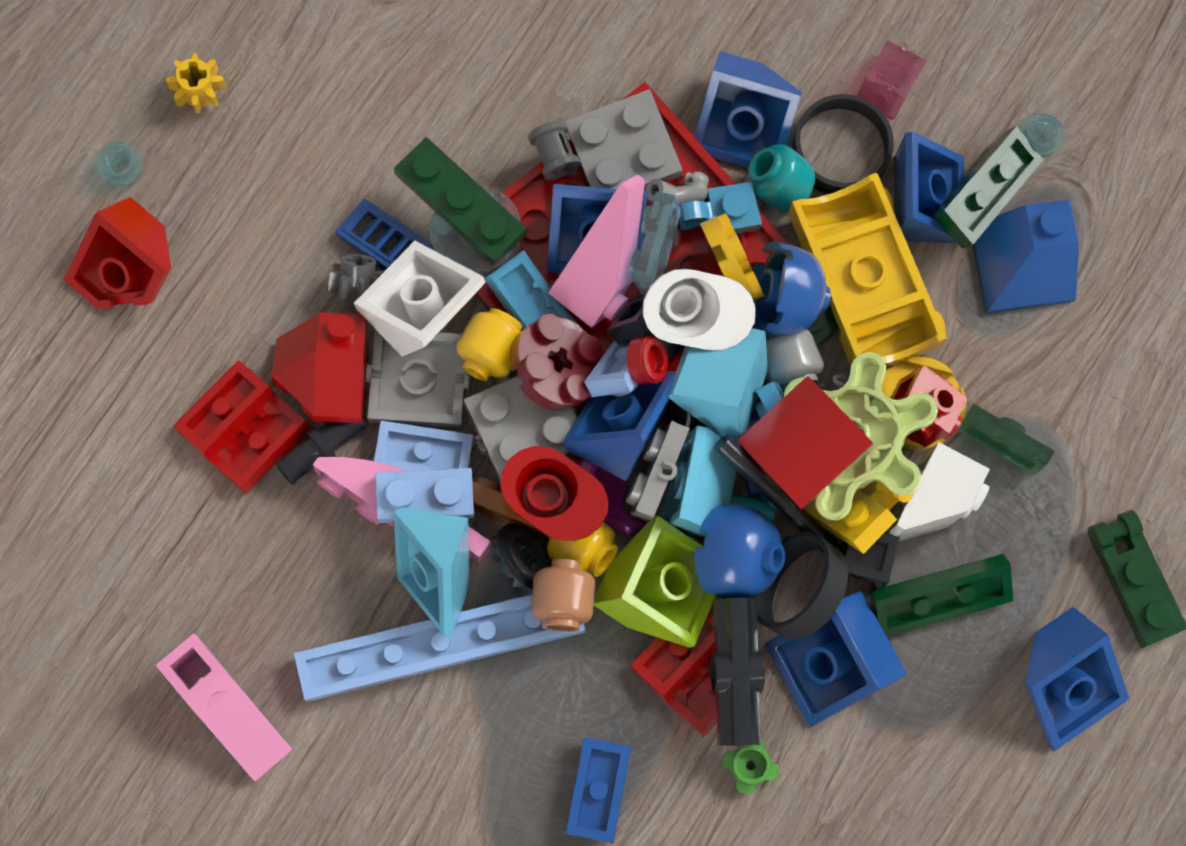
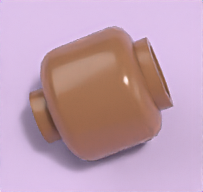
M553 559L551 567L541 569L534 575L531 604L532 615L542 621V628L559 632L579 631L580 624L588 622L593 615L595 578L588 572L580 570L579 561Z

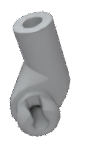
M689 172L684 176V186L677 187L660 179H653L647 184L645 192H647L648 200L671 210L680 209V204L685 202H704L708 197L709 189H707L709 179L704 173L694 172L693 175Z

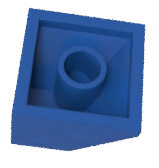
M720 51L712 72L694 137L713 158L749 168L751 160L760 150L772 145H786L802 92L763 63Z
M1070 199L1024 205L997 215L973 244L986 314L1070 303L1076 300L1079 241Z
M1070 608L1035 632L1025 684L1048 746L1053 751H1056L1130 698L1108 634L1076 608Z

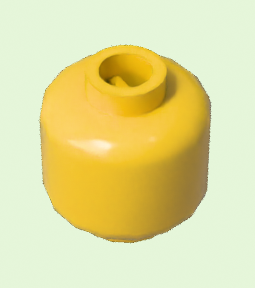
M491 308L489 312L474 314L456 345L457 353L465 361L462 366L463 370L482 381H487L489 376L495 378L508 376L512 370L510 350L514 339L522 330L523 326L511 315L495 308Z
M604 522L592 535L577 541H559L547 536L549 538L547 552L551 560L571 559L579 561L580 570L596 577L602 575L608 569L609 564L616 557L618 546L614 544L615 532Z

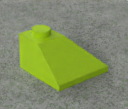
M655 516L609 564L594 597L593 605L629 629L689 648L694 647L716 596L715 594L706 593L701 588L696 576L695 548L704 547L661 517Z

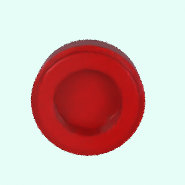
M656 336L634 338L628 346L627 367L632 379L637 384L659 383L667 373V351L664 344Z

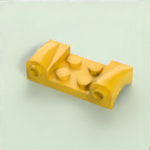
M877 173L868 175L857 183L837 192L817 198L799 199L792 202L788 216L802 249L810 252L818 259L825 273L826 284L831 291L829 304L841 333L838 337L850 367L853 361L863 353L873 352L883 358L886 367L902 362L904 359L917 357L941 348L947 339L944 320L941 314L934 309L894 214L892 197L889 191L883 188Z

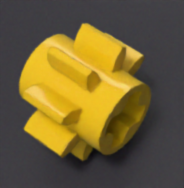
M193 53L191 59L183 62L174 61L177 69L176 76H170L166 78L170 90L177 91L174 95L176 105L181 107L187 102L194 107L196 113H200L201 107H205L210 103L217 106L219 103L216 97V90L225 89L226 84L222 76L216 75L219 70L216 60L212 59L205 63L198 58L197 53ZM195 80H198V86L194 87Z

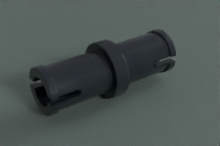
M363 420L361 423L327 422L318 430L312 428L306 432L307 438L280 459H276L274 463L283 477L291 485H294L297 480L314 468L313 464L318 457H336L334 452L359 433L367 430L366 424Z

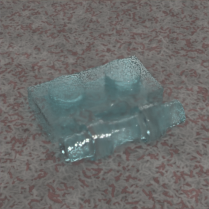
M656 192L653 206L647 205L643 213L641 232L645 234L642 249L634 251L630 263V277L634 278L633 281L641 296L647 294L649 287L661 275L669 272L667 269L671 250L677 247L680 235L677 225L681 209L675 195Z

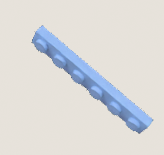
M531 594L460 612L453 634L446 637L442 635L431 620H426L294 653L304 700L309 702L585 633L584 623L580 624V630L576 632H559L542 628V621L536 619L531 613Z

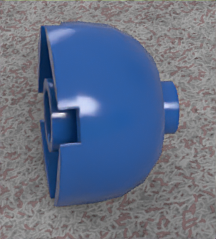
M772 241L762 250L764 253H769L764 265L755 263L752 270L764 294L763 297L753 301L756 324H753L752 328L763 330L766 335L791 336L807 330L816 321L820 313L826 311L830 302L831 291L826 284V276L818 259L810 252L790 244Z
M720 504L713 508L702 522L700 532H707L704 548L696 547L694 556L696 576L701 588L706 593L715 594V597L724 599L753 598L766 591L783 568L785 562V550L776 525L760 510L729 504Z

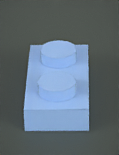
M614 340L584 381L592 397L605 395L621 397L636 389L638 384L632 379L627 367V349L632 340L617 344Z
M381 421L374 462L395 466L406 471L469 468L474 435Z
M472 468L376 472L378 523L394 522L393 510L400 507L466 517L468 519L474 518Z

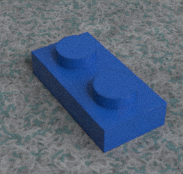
M584 737L565 835L614 843L632 746Z

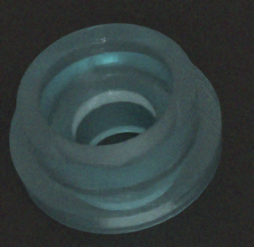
M1031 115L1024 120L1019 128L1042 158L1055 154L1063 143L1064 132L1062 126L1052 115ZM1033 133H1043L1046 136L1047 142L1041 143L1033 137Z
M127 142L110 143L101 150L97 157L96 165L99 175L106 183L115 187H124L134 183L143 171V159L140 152L135 146ZM125 160L129 162L125 170L121 172L113 170V166L117 161Z

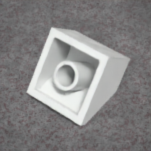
M938 442L917 464L921 472V482L914 492L913 498L908 502H898L893 512V516L897 520L884 533L899 537L898 542L948 528L959 518L966 520L972 510L977 511L989 491L990 486L983 482L990 469Z

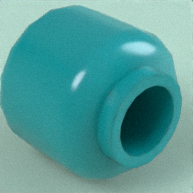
M783 144L772 145L760 150L753 157L748 168V182L752 181L755 196L779 212L789 211L793 201L808 199L815 184V171L811 164L795 150Z

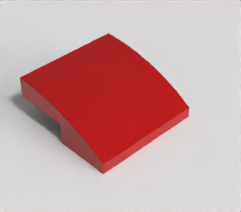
M239 360L173 425L180 435L245 495L275 465L274 461L284 456L311 428L302 416L280 399L269 385Z
M808 375L737 440L801 510L873 445V442Z
M709 611L694 647L689 648L656 637L630 665V668L703 738L717 724L716 694L712 693L710 682V659L712 651L715 650L714 614Z

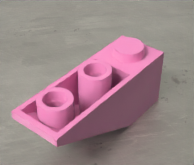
M192 634L156 664L157 668L255 782L293 751L196 634Z

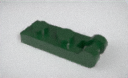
M1128 510L1118 514L1117 520L1109 524L1099 522L1088 527L1089 539L1141 649L1186 630L1185 619L1143 534L1142 523L1135 511ZM1124 538L1129 551L1118 555L1114 547V541Z

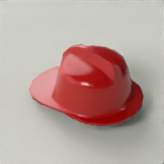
M532 446L522 449L508 460L502 471L500 487L505 502L525 521L556 540L577 541L589 537L601 527L607 516L608 497L604 486L591 473L577 465L564 454L550 447Z

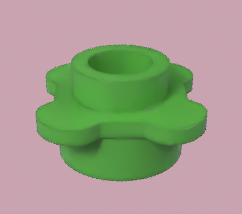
M762 739L761 745H746L737 751L728 750L723 755L722 764L724 768L731 770L736 779L735 787L742 794L752 793L756 785L765 780L773 781L779 774V767L775 762H771V758L765 750L766 744ZM748 761L754 762L755 768L753 770L746 768Z

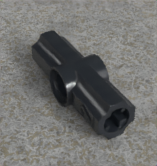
M715 599L713 608L715 650L712 651L710 659V682L712 693L716 694L718 746L761 745L760 694L764 690L765 664L763 653L761 650H758L757 599Z

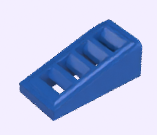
M365 198L335 231L338 237L360 254L374 258L376 266L382 271H385L405 248L409 247L414 241L434 250V246ZM366 215L370 216L373 221L360 236L354 234L352 231ZM380 226L384 227L386 231L373 246L367 243ZM395 236L399 239V242L385 255L381 252L382 249Z

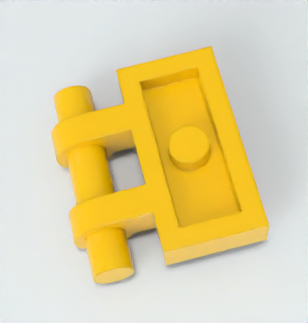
M873 481L866 487L856 491L849 514L841 520H828L824 518L817 510L816 499L805 510L822 527L864 554L897 520L889 510L898 501H910L914 493L910 495H896L882 482ZM876 487V490L870 496H868L869 493Z

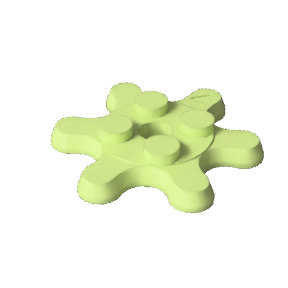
M873 352L863 353L853 361L849 379L843 387L834 391L823 390L859 428L864 430L865 435L873 442V445L818 495L816 499L817 510L828 520H841L845 518L851 510L852 500L856 491L866 487L870 482H882L896 495H910L914 493L921 482L920 469L915 463L903 456L901 449L905 443V438L910 433L926 428L935 421L938 412L937 403L932 396L922 392L914 393L901 400H893L886 397L881 387L886 374V365L883 358ZM804 378L794 379L785 389L784 397Z

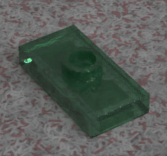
M974 403L965 412L962 423L958 428V431L1033 475L1040 472L1049 463L1055 452L1025 434L1026 430L1020 423L1007 417H1001L1000 419Z

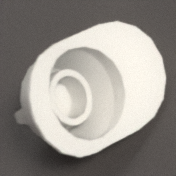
M680 269L661 275L649 287L643 301V317L647 328L661 340L704 350L722 351L738 345L748 336L755 322V305L751 294L741 283L735 280L697 270Z

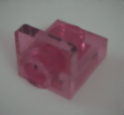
M887 40L869 69L857 96L874 104L886 118L894 120L927 60Z

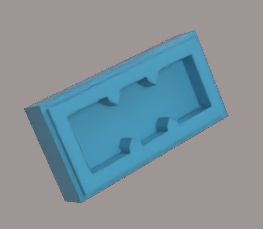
M524 250L484 279L507 312L523 326L522 330L545 314H553L576 323L564 305L548 294L551 289Z

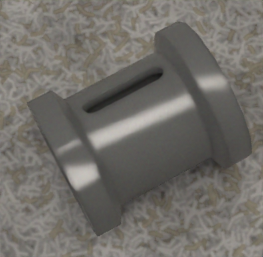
M558 120L545 123L528 134L530 144L536 146L544 168L541 171L545 180L560 179L574 173L581 167L579 157L573 154L566 136L568 126L565 121Z

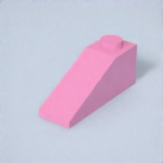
M638 174L620 184L548 292V294L591 328L605 318H608L610 321L614 320L628 302V298L623 294L633 281L645 180Z

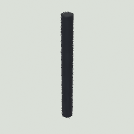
M728 435L723 436L716 443L714 449L800 532L808 531L817 534L837 547L844 555L845 548L805 509L801 510L771 476Z

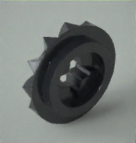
M507 524L497 531L498 533L491 539L492 547L495 549L491 557L499 563L501 568L499 574L506 575L509 579L510 587H519L521 592L527 596L533 592L535 573L541 569L551 567V559L548 556L545 545L530 530L518 524Z

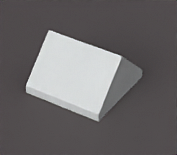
M414 241L354 302L356 310L403 357L424 348L485 284L483 276Z

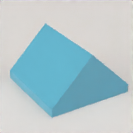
M751 328L748 336L738 345L722 351L685 346L668 393L669 399L722 437L728 435L738 446H741V444L737 440L747 431L755 409V403H757L759 397L756 390L763 386L768 370L765 331Z
M698 425L687 434L676 461L677 475L672 480H669L662 519L687 536L706 537L707 532H700L702 522L713 508L720 504L730 505L736 469L714 449L722 436L706 427Z
M405 507L393 510L397 579L444 637L451 635L454 632L470 586L468 518Z

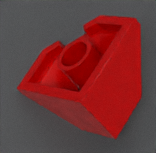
M131 197L97 211L63 280L97 309L112 308L119 304L133 303V306L154 302L171 270L165 226Z
M320 312L276 339L271 374L272 382L283 392L288 391L301 403L302 410L313 421L361 423L369 354L367 319L361 314Z

